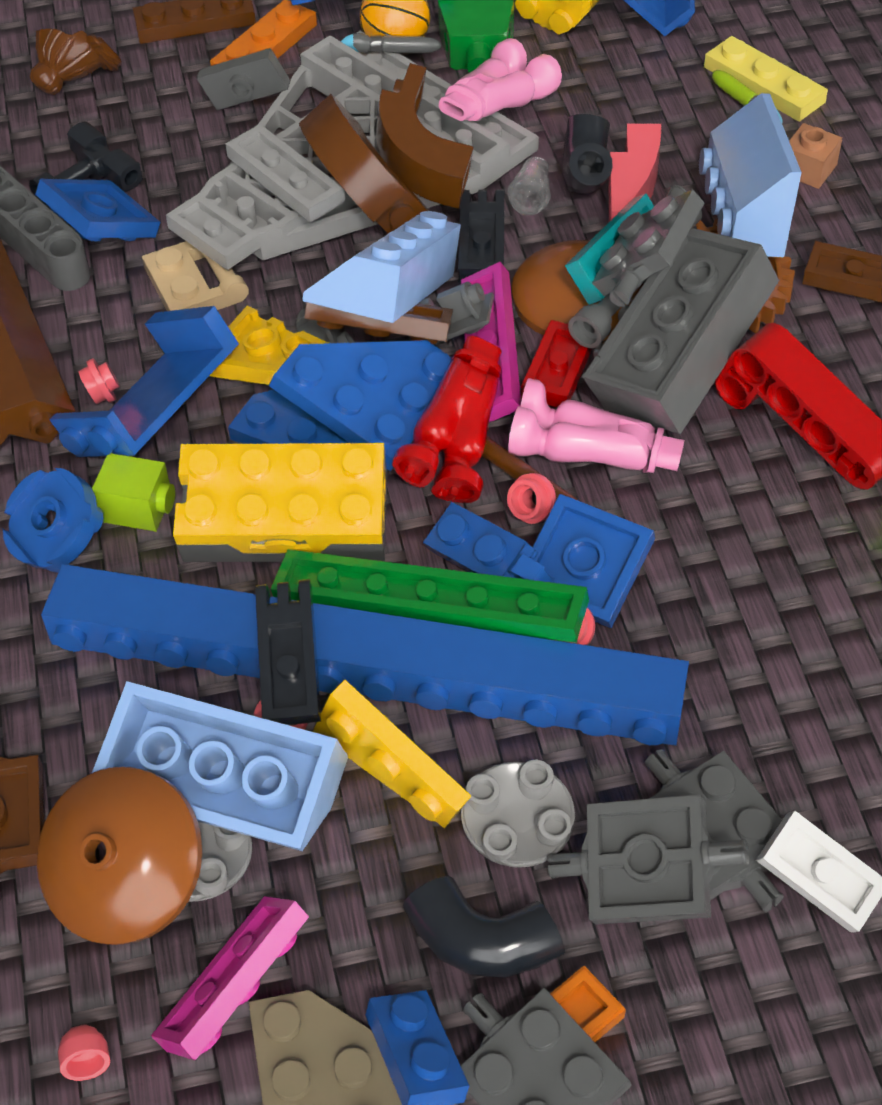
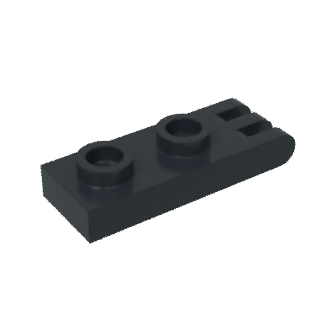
M464 190L460 203L459 282L498 262L504 265V190H496L494 201L487 202V190H478V202H471L470 190Z
M299 580L298 594L300 600L291 601L289 582L277 583L278 603L271 604L268 585H256L262 718L285 725L321 722L311 580Z

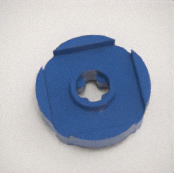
M55 468L57 471L54 470L49 473L39 470L28 475L10 495L4 512L10 515L9 531L3 529V539L9 552L17 560L35 568L47 569L51 572H59L62 564L69 565L70 562L76 559L86 548L93 534L101 528L104 519L101 508L97 507L96 496L91 486L81 477L62 468ZM50 510L56 512L55 519L53 523L45 529V527L48 524V520L45 516Z

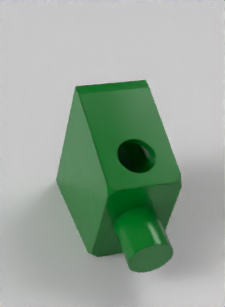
M438 0L439 36L450 68L454 70L467 69L470 73L491 58L492 50L497 43L508 38L513 39L514 0Z

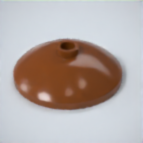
M569 240L544 247L530 255L517 269L512 282L513 305L521 320L535 332L544 336L550 320L569 324L570 319L583 306L589 305L565 267L589 240ZM642 283V285L633 293V295H632V297H631V299H630V302H629L628 306H630V304L632 303V301L634 300V298L636 297V295L638 294V292L640 291V289H641L642 286L644 285L643 283ZM620 309L611 317V331L603 341L608 339L618 324Z
M113 767L87 775L73 784L58 799L41 831L38 843L37 872L46 903L55 917L67 929L81 938L92 942L112 945L130 944L159 933L181 913L196 887L202 863V839L199 824L192 807L184 795L172 783L155 773L132 767ZM103 842L106 847V855L101 862H98L95 857V850Z

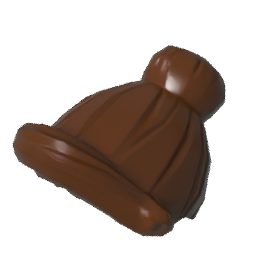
M52 28L40 29L36 31V50L39 63L31 69L30 79L43 92L55 95L60 92L63 82L80 79L99 67L104 70L108 69L111 72L118 71L122 61L120 56L101 37H97L95 34L87 35L81 30L71 35Z

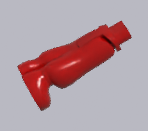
M468 336L463 349L457 350L453 354L452 362L448 366L437 391L414 428L413 443L401 446L397 449L392 466L404 481L419 488L428 485L435 477L439 465L438 455L443 450L444 462L435 478L431 489L432 494L440 499L458 503H472L479 499L484 484L481 476L471 467L480 461L486 445L489 419L501 374V367L498 365V361L502 351L499 347L480 337Z

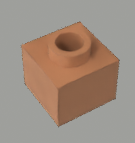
M805 123L800 126L789 140L802 172L800 182L818 189L822 186L838 164L843 137Z

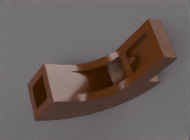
M410 63L404 80L396 79L393 92L384 89L381 91L376 130V143L379 155L413 193L427 200L459 209L469 178L474 146L441 138L431 133L421 124L417 113L423 99L427 67Z
M332 94L299 122L306 140L328 171L373 222L376 221L388 234L415 216L420 215L421 212L430 211L387 165L367 139L361 125Z

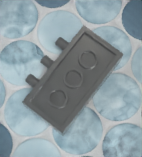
M691 228L672 264L643 280L644 285L630 306L625 305V307L620 309L618 314L619 322L606 342L600 343L599 346L594 348V360L582 377L605 410L639 419L653 426L681 435L728 362L727 360L735 351L779 282L762 245Z

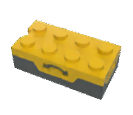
M384 443L181 444L178 477L183 488L182 503H176L173 537L183 562H282L288 549L385 561L388 471Z

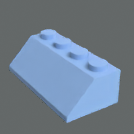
M761 93L711 131L708 148H702L700 152L699 173L700 175H705V193L710 194L712 197L711 213L718 217L717 231L719 235L761 244L768 257H784L802 172L771 95Z
M432 211L421 212L420 215L415 216L377 242H374L304 291L303 301L394 323L453 277L461 224L447 221V216L442 213Z
M126 681L92 773L113 767H132L155 773L172 783L184 795L192 807L197 821L303 851L332 808L348 755L336 738Z

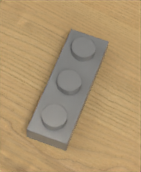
M261 124L225 143L227 157L310 223L345 202L344 189L341 185Z

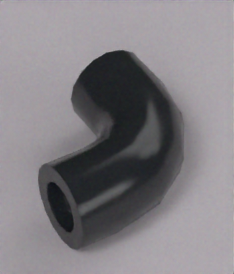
M575 114L568 118L563 151V177L566 185L576 193L590 194L597 191L606 183L613 168L612 158L609 151H607L610 122L607 119L591 114Z
M444 876L431 880L417 888L407 897L403 904V909L414 929L441 961L472 976L508 978L537 969L565 953L564 944L556 924L547 909L538 900L504 916H485L470 906L453 877Z

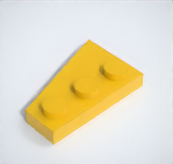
M247 305L228 326L239 345L210 376L269 385L273 375L299 344H325L329 342L305 331L293 333L286 330L283 321L271 317L269 320L259 317L256 309Z
M346 680L329 695L321 712V722L316 723L313 732L336 738L350 760L411 803L412 807L422 817L429 821H435L445 828L471 798V795Z

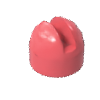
M83 1024L72 1027L62 1037L59 1043L58 1059L60 1072L65 1078L74 1081L89 1080L107 1070L110 1065L108 1044L103 1034L99 1033L96 1028Z

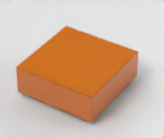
M585 966L581 967L550 993L594 1042L598 1041L625 1018L626 1009Z

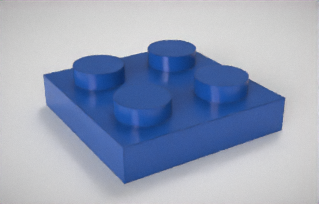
M39 180L35 195L51 208L50 210L58 217L63 218L83 239L100 241L101 238H119L125 241H135L136 238H156L160 221L111 180Z
M559 494L533 545V548L538 552L534 560L545 567L544 570L554 577L552 583L587 587L589 596L587 607L592 612L595 622L612 628L652 547L655 534L654 530Z

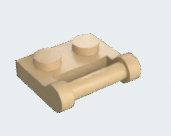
M187 241L142 256L144 268L167 311L215 306L219 310L242 302L249 293L243 278L235 275L232 268L226 270ZM202 258L207 259L220 282L218 287L209 289L194 261Z

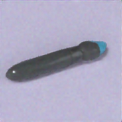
M363 33L348 35L341 41L359 53H365L369 50L391 53H432L438 51L442 46L438 40L431 37L386 35L369 37Z

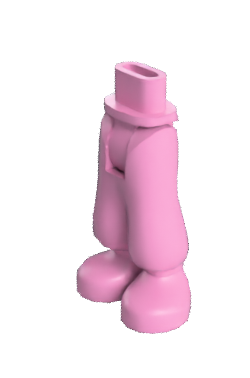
M508 38L497 43L492 50L490 59L483 62L475 70L463 76L447 89L445 96L439 100V108L444 114L459 121H479L483 117L490 116L503 108L523 107L530 101L543 99L558 89L562 78L561 68L555 58L546 54L532 59L527 65V55L523 45L516 39Z
M528 378L523 392L521 407H517L513 418L508 453L516 456L539 454L552 462H596L624 469L642 470L643 473H654L656 467L678 471L685 440L663 436L664 428L658 427L657 433H655V428L650 423L605 411L575 400H565L556 410L551 409L547 404L544 384L539 380Z

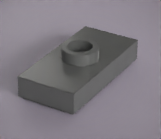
M271 48L200 69L196 78L217 110L288 90L291 81Z

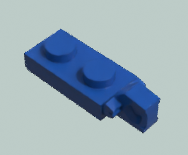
M453 502L450 503L423 541V544L430 551L467 572L551 583L554 581V577L544 570L545 567L534 560L538 552L527 541Z

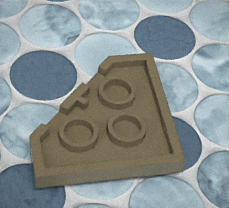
M309 990L249 1002L263 1105H402L372 1030Z

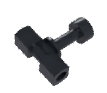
M84 121L74 125L67 133L70 149L77 154L78 162L54 177L48 172H43L29 181L31 193L37 197L35 194L40 179L84 180L89 177L91 180H101L104 176L124 192H127L137 187L143 178L139 162L122 149L112 151L108 149L106 136L90 123ZM37 197L43 204H45L49 209H51L46 203H44L39 197Z

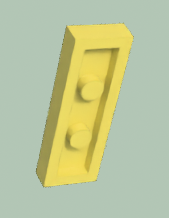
M733 36L705 54L704 68L711 72L715 70L727 72L757 95L761 93L770 94L776 109L798 122L826 103L827 88Z

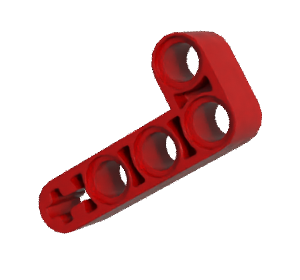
M768 323L731 354L727 360L728 362L715 380L716 389L724 402L735 409H745L760 396L854 487L868 490L882 479V420L786 328L776 323Z

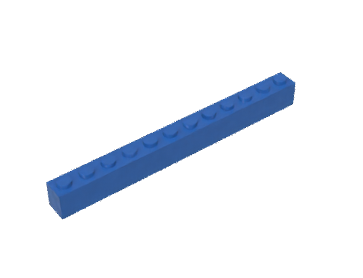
M65 564L61 565L41 613L52 645H57L62 649L73 652L88 650L107 653L114 658L122 660L138 658L156 661L171 668L187 666L205 669L221 676L236 674L260 678L256 594ZM270 596V604L278 603V597ZM313 603L319 691L332 693L346 680L361 695H366L375 701L397 700L419 704L430 710L446 708L471 712L485 719L502 717L526 721L530 725L541 728L557 726L581 730L583 733L591 736L613 735L636 739L638 742L646 745L668 744L677 746L689 661Z

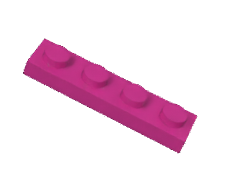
M501 262L461 280V284L465 282H470L472 285L479 283L483 288L484 294L490 292L494 294L489 324L475 333H465V341L468 336H477L496 345L502 351L498 361V365L501 367V374L489 423L516 412L517 407H521L510 275Z

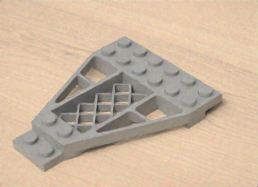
M329 35L300 54L301 65L290 79L288 90L281 91L258 123V125L261 124L273 134L279 127L284 129L275 136L300 155L308 154V157H305V159L325 174H330V172L319 157H315L316 153L306 140L299 126V122L306 116L300 119L289 112L307 87H313L326 96L332 94L361 125L364 133H370V136L366 137L378 152L375 133L377 130L381 91L384 89L393 92L396 79L404 80L409 64H416L399 53L374 52L370 50L365 53H359ZM426 70L423 99L417 117L421 124L431 133L447 140L474 146L469 178L465 190H470V194L485 189L538 150L539 136L499 112L483 117L479 121H459L444 114L439 108V100L445 96L447 89L452 85ZM233 161L225 169L212 176L200 193L166 214L168 229L226 270H229L250 254H254L263 261L378 224L376 221L373 222L360 207L349 210L356 203L345 190L344 203L310 223ZM415 194L427 208L439 205V203Z

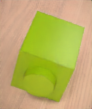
M111 453L106 456L92 487L96 496L97 507L101 508L103 512V523L157 532L164 513L168 514L171 512L175 501V486L169 482L165 462Z

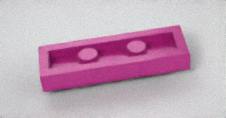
M264 896L152 1033L151 1037L166 1052L196 1060L200 1054L208 1051L220 1038L222 1026L237 1007L247 1002L256 993L260 986V978L275 959L284 955L294 945L298 930L309 916L294 900Z

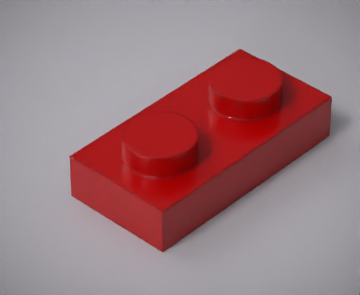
M550 320L521 385V398L523 397L526 382L530 378L539 380L544 384L548 405L558 407L563 401L571 400L593 348L584 347L576 342L569 332L567 323Z

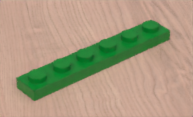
M290 549L287 550L271 587L273 597H277V583L289 582L291 600H300L298 594L299 580L310 579L313 603L573 643H577L589 603L587 587Z

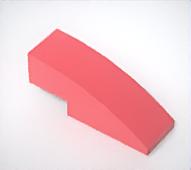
M627 124L625 152H610L613 168L608 179L609 222L633 198L647 193L651 199L658 175L661 124Z

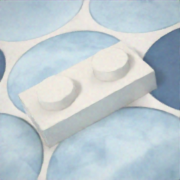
M796 811L785 815L756 859L762 866L849 932H859L882 897V876Z

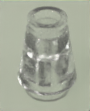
M540 157L527 159L508 187V199L518 213L523 215L537 214L545 209L550 202L549 166Z

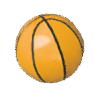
M362 0L360 24L362 31L369 37L379 35L424 37L428 31L430 10L427 0Z

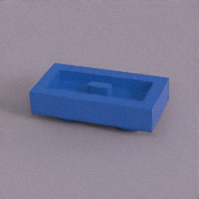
M427 990L369 998L365 1016L402 1105H454L464 1103L469 1084Z

